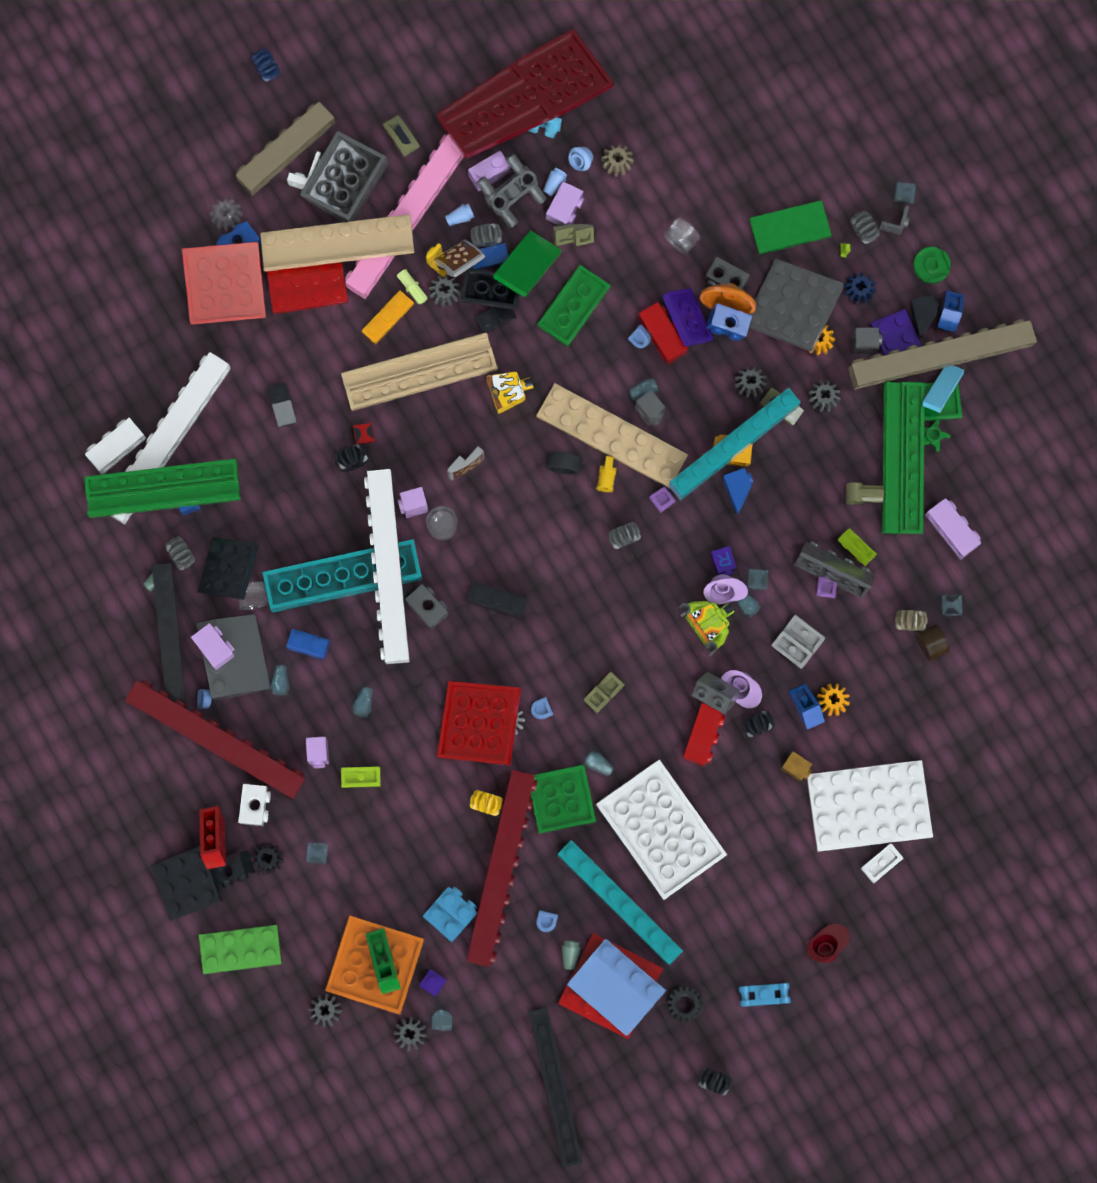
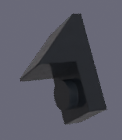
M492 307V309L475 317L482 333H489L517 319L512 309Z

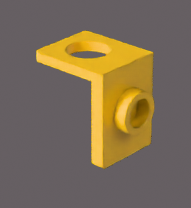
M438 243L427 252L426 260L427 264L444 278L447 272L439 269L434 261L435 258L443 254L442 245Z

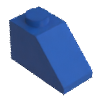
M946 291L938 321L939 328L944 331L956 332L963 312L965 295Z
M745 468L726 474L722 478L735 514L740 513L752 486L751 483H753L750 472H746Z
M806 684L788 691L796 711L807 729L825 722L820 705Z

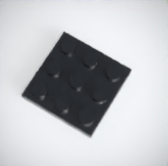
M213 537L198 592L206 595L244 600L259 544Z
M200 846L151 866L170 921L223 901L213 869H206L201 858Z

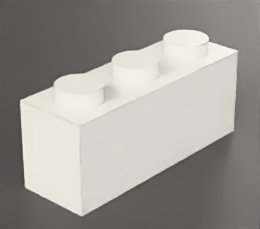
M130 418L120 421L114 431L104 434L102 440L98 444H92L87 449V453H85L102 475L146 440L144 434Z

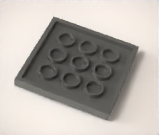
M775 259L755 300L756 309L750 314L752 318L749 329L813 352L844 288V284Z

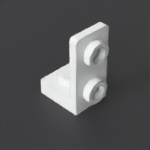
M317 151L308 178L301 173H289L287 181L290 186L303 190L322 158L321 152Z

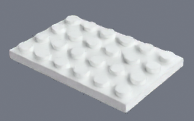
M660 760L596 804L663 900L727 855Z
M922 760L810 774L807 779L817 852L933 837Z

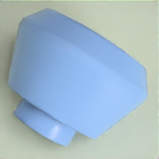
M587 147L571 149L569 152L571 166L578 171L589 169L593 161L592 152Z

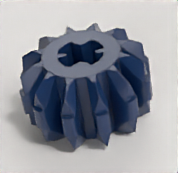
M263 48L251 55L252 62L264 81L267 82L279 75V68L269 50Z
M861 272L860 277L857 273H854L853 278L848 277V283L844 285V288L848 289L845 291V295H851L849 301L856 299V304H859L860 300L866 304L867 299L872 300L874 297L873 293L876 292V288L873 287L876 282L870 281L871 275L865 278L864 272ZM858 285L862 286V291L858 290Z

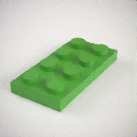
M277 925L199 935L203 974L282 964Z

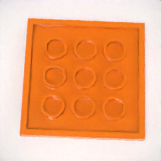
M349 916L325 991L401 1015L424 939ZM383 928L385 929L401 987L399 990L382 994L380 991L365 935L366 933Z

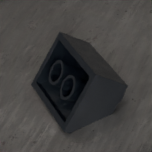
M469 268L465 271L460 302L517 310L520 294L494 279L493 277L496 272Z

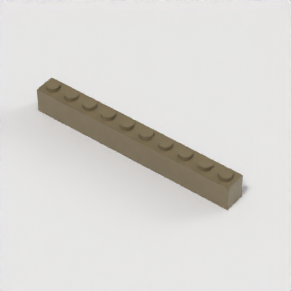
M1021 319L1013 322V325L1006 326V324H1000L995 326V329L988 330V328H984L972 335L970 332L961 334L959 338L947 337L939 343L930 341L922 347L914 345L902 352L893 350L888 353L889 355L882 356L877 354L865 361L863 358L852 361L848 371L855 390L1032 347L1037 340L1031 320L1024 322Z

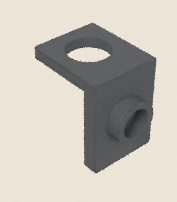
M905 206L899 226L882 221L879 229L901 235L903 228H907L910 217L907 216L909 206Z

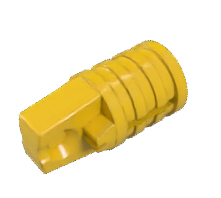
M606 456L605 466L600 465L599 480L596 489L599 491L613 492L617 468L612 467L614 457Z

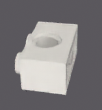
M243 784L238 823L264 826V822L268 821L266 803H270L271 791H268L267 786ZM254 800L260 802V808L256 811L250 808V804Z

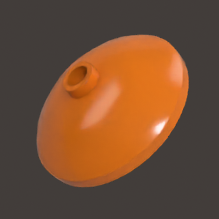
M734 284L709 286L702 290L700 294L701 302L710 309L717 303L749 315L756 309V302L752 296Z

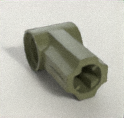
M862 483L846 484V504L857 505L863 502L883 503V486L863 485Z

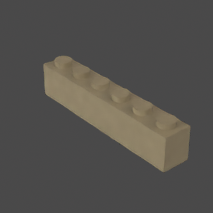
M320 102L316 105L312 104L302 117L299 116L293 121L291 127L283 129L275 141L268 142L260 154L256 153L251 158V162L246 166L242 165L237 170V181L251 196L257 193L335 124L334 117Z

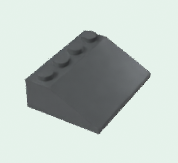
M337 131L300 195L343 223L355 221L388 165L385 155Z
M805 542L794 564L795 566L815 576L825 577L833 582H837L838 587L862 599L865 597L875 575L871 574L872 571L865 567L859 568L854 565L853 561L847 558L843 560L837 557L838 554L831 550L826 552L820 549V545L815 542Z
M255 614L196 623L198 631L209 623L212 627L217 626L223 634L220 637L224 643L229 641L235 649L232 651L235 657L217 670H215L203 654L211 697L214 701L271 689Z

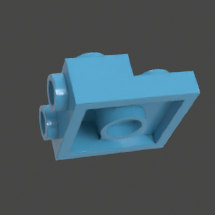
M448 887L423 915L428 922L451 942L456 939L478 914L475 911L477 906L470 900L465 902L461 898L463 894L456 887H453V889Z

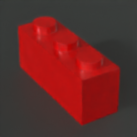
M657 302L638 313V319L642 326L650 333L652 342L668 365L686 355L688 346H684L677 333L678 330L673 321H669L666 308L660 306Z
M701 704L683 760L703 767L706 765V762L710 764L713 752H710L712 744H717L720 735L716 733L718 726H723L726 717L723 713L707 704Z
M219 806L200 810V855L206 869L226 866L225 820Z

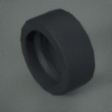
M552 451L547 453L545 468L560 474L578 475L581 473L583 459L571 453Z

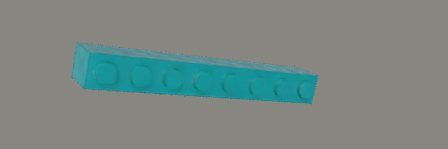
M789 388L672 479L669 487L680 500L684 499L795 411L801 402Z
M572 840L558 853L557 856L668 966L683 952Z

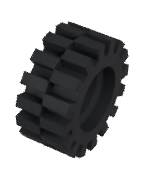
M688 986L676 988L667 999L669 1014L680 1022H689L696 1019L703 1008L699 992ZM683 996L689 997L692 1001V1008L688 1012H682L677 1007L679 998Z

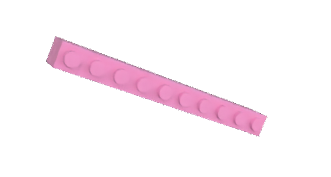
M449 135L442 137L438 150H433L428 164L421 167L417 180H413L410 183L406 196H401L397 209L395 211L392 210L388 217L410 214L412 231L464 157ZM395 256L357 260L356 268L354 271H349L345 278L346 287L366 299Z

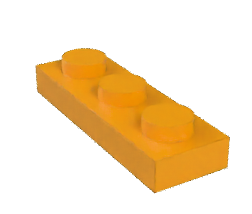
M399 291L362 329V333L376 345L414 305V302L402 291Z

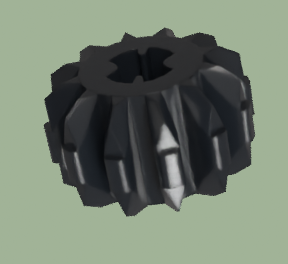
M359 444L340 449L335 454L337 467H339L340 471L344 472L363 467L368 462L366 449H364L363 445Z
M763 711L747 717L741 723L742 729L748 738L764 734L776 726L770 711Z
M268 842L267 848L264 843L260 844L261 851L257 847L254 848L258 855L252 854L251 858L257 859V861L252 862L253 866L259 865L256 869L257 872L264 868L263 874L267 875L268 869H270L273 875L275 874L274 867L281 870L277 863H284V859L278 857L284 853L283 851L277 852L279 849L278 845L272 849V843ZM265 854L273 857V859H270L271 862L269 864L263 861Z
M703 1068L699 1074L698 1085L720 1095H727L732 1081L729 1075L710 1068Z

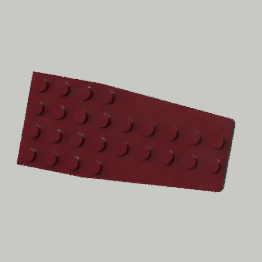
M572 29L523 56L438 112L437 118L465 158H470L573 110L614 87V83L575 30Z

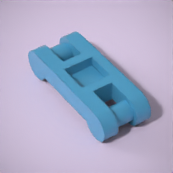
M789 983L739 987L742 999L740 1007L791 1003V998L788 997ZM774 990H780L781 998H775ZM749 992H754L755 1000H749Z

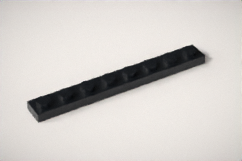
M172 563L152 565L165 692L170 694L168 698L174 702L178 699L187 704Z
M548 1007L529 1011L563 1168L583 1164Z

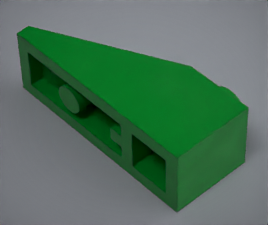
M385 929L366 933L381 993L385 994L401 989Z

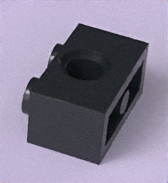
M249 850L226 856V866L212 868L218 886L221 885L222 888L234 885L233 881L238 880V882L249 879L248 875L255 873Z

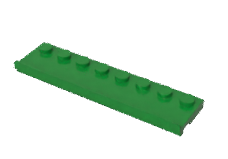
M922 382L883 383L882 486L884 488V498L882 503V534H923V401L925 399V383Z
M237 459L85 477L86 499L88 502L87 513L90 518L241 500Z

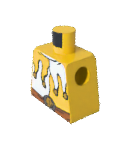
M517 372L486 376L498 414L525 401L524 391L534 388L530 377L519 380Z

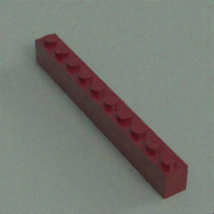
M143 679L142 682H135L125 699L126 702L290 798H295L306 779L303 777V772L296 768L293 770L287 768V763L279 758L275 761L269 757L270 753L262 748L259 751L252 747L254 744L244 738L241 741L236 738L237 734L227 728L224 731L219 728L220 724L212 719L209 721L203 719L202 716L204 714L195 709L191 712L185 708L187 704L178 699L174 702L168 698L170 694L161 689L157 692L152 689L153 684Z
M512 770L466 962L490 967V963H495L497 952H494L495 944L499 945L501 933L498 932L499 925H504L506 914L503 913L504 905L508 906L511 896L507 892L509 886L513 887L515 879L512 871L513 867L517 868L520 858L516 854L518 848L522 849L524 841L521 833L522 829L526 830L529 818H525L527 810L531 811L533 799H530L531 791H536L538 780H534L535 775Z

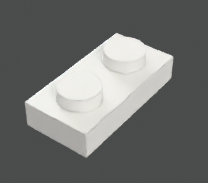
M890 843L866 863L861 870L872 883H875L899 863L903 857Z

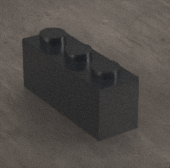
M473 581L466 599L469 604L522 620L527 605V598Z

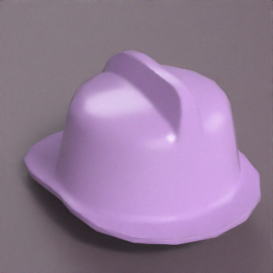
M725 574L715 576L704 588L705 598L709 602H715L716 604L744 599L748 594L747 586L742 581Z
M730 670L722 676V680L740 690L736 700L738 704L745 708H754L761 702L762 690L749 674L743 671Z

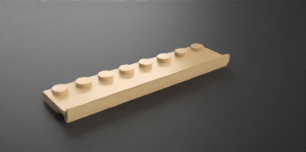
M410 214L261 233L264 271L415 253Z
M486 332L341 373L351 410L354 411L494 372L498 369Z

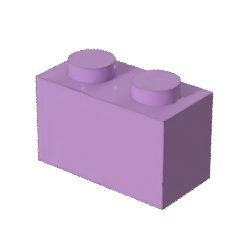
M501 151L468 169L469 178L478 192L481 189L476 182L480 178L485 176L490 184L510 173V166Z
M562 182L546 213V219L559 226L572 224L576 217V214H574L576 209H580L584 202V198H582L583 191Z
M422 487L400 493L401 499L397 500L401 514L405 513L406 518L428 512Z
M209 623L191 638L215 670H217L235 657L232 653L235 649L229 641L224 643L220 637L223 635L217 626L212 627Z
M306 738L307 762L313 768H325V764H329L327 738Z

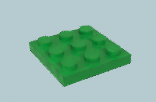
M584 765L535 775L534 780H538L536 791H531V798L533 799V808L539 834L596 822Z

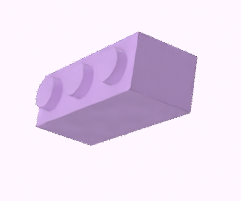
M945 498L930 509L925 516L961 560L981 544L979 541L981 538L976 531H972L968 527L969 523L966 518L957 513L955 504Z

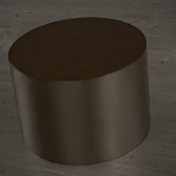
M935 624L916 634L919 646L929 661L950 652L948 642L938 625Z

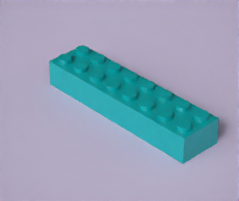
M414 539L398 542L402 584L422 580ZM375 548L263 572L270 610L274 613L378 590V583H374L373 572L377 571L376 564H372L371 553L375 552Z

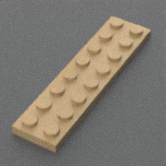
M555 383L536 416L598 451L614 457L615 460L669 489L670 481L678 475L688 457V454Z

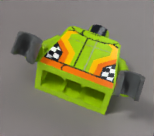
M708 601L682 603L676 607L683 610L680 617L686 615V620L705 645L703 650L706 648L710 649L711 653L709 656H712L725 643L728 636L730 624L726 618L734 613L732 607L727 603L719 609L715 602L710 603Z

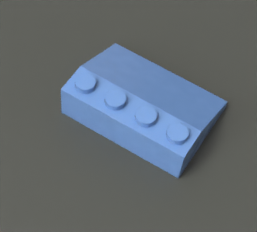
M607 939L602 942L567 984L626 1036L666 991Z

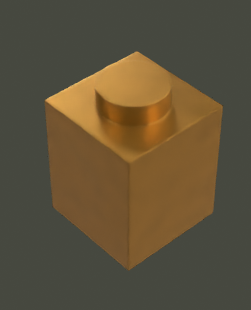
M795 752L790 754L781 770L799 782L803 778L807 780L813 771L810 769L812 763Z

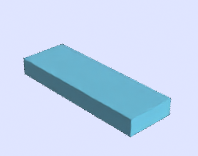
M956 366L944 368L924 399L923 406L940 413L962 378L964 370Z

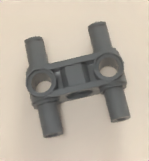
M511 153L505 158L514 171V175L498 188L494 189L485 176L476 182L485 194L488 207L496 215L501 216L509 228L518 223V220L509 208L525 193L529 192L537 204H541L547 199L538 187L539 183L535 173L530 171L527 166L522 165L515 153ZM528 174L529 181L525 184L523 176ZM499 197L501 203L498 207H495L494 200Z

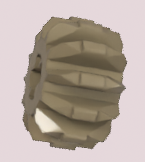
M617 144V148L611 145L610 150L604 151L605 156H602V161L605 162L603 168H608V174L614 171L615 176H618V172L625 175V170H631L630 164H633L634 159L631 158L632 152H627V146L620 149V144ZM620 158V162L617 163L615 159Z
M899 610L896 612L895 623L898 630L923 631L926 629L928 620L926 612L916 610Z

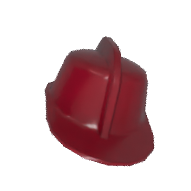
M841 924L828 925L808 942L807 954L818 963L834 961L838 954L848 945L850 939L849 931Z

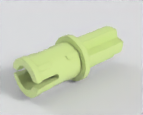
M404 269L397 275V278L406 287V292H409L418 304H422L427 300V296L418 286V281H414L407 269Z

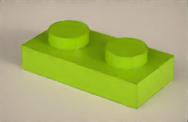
M850 528L838 539L842 546L849 550L865 566L877 555Z
M380 767L341 768V787H381Z

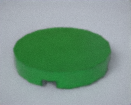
M933 246L920 250L913 262L915 275L919 280L927 284H937L945 280L951 268L950 258L947 253Z

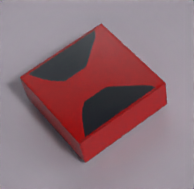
M372 423L353 426L356 444L375 443Z

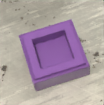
M665 486L649 497L660 513L676 502Z
M819 576L816 596L835 598L837 582Z

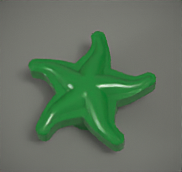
M936 420L930 428L924 427V446L931 444L935 447L936 452L940 451V440L950 438V434L940 431L938 427L940 420Z

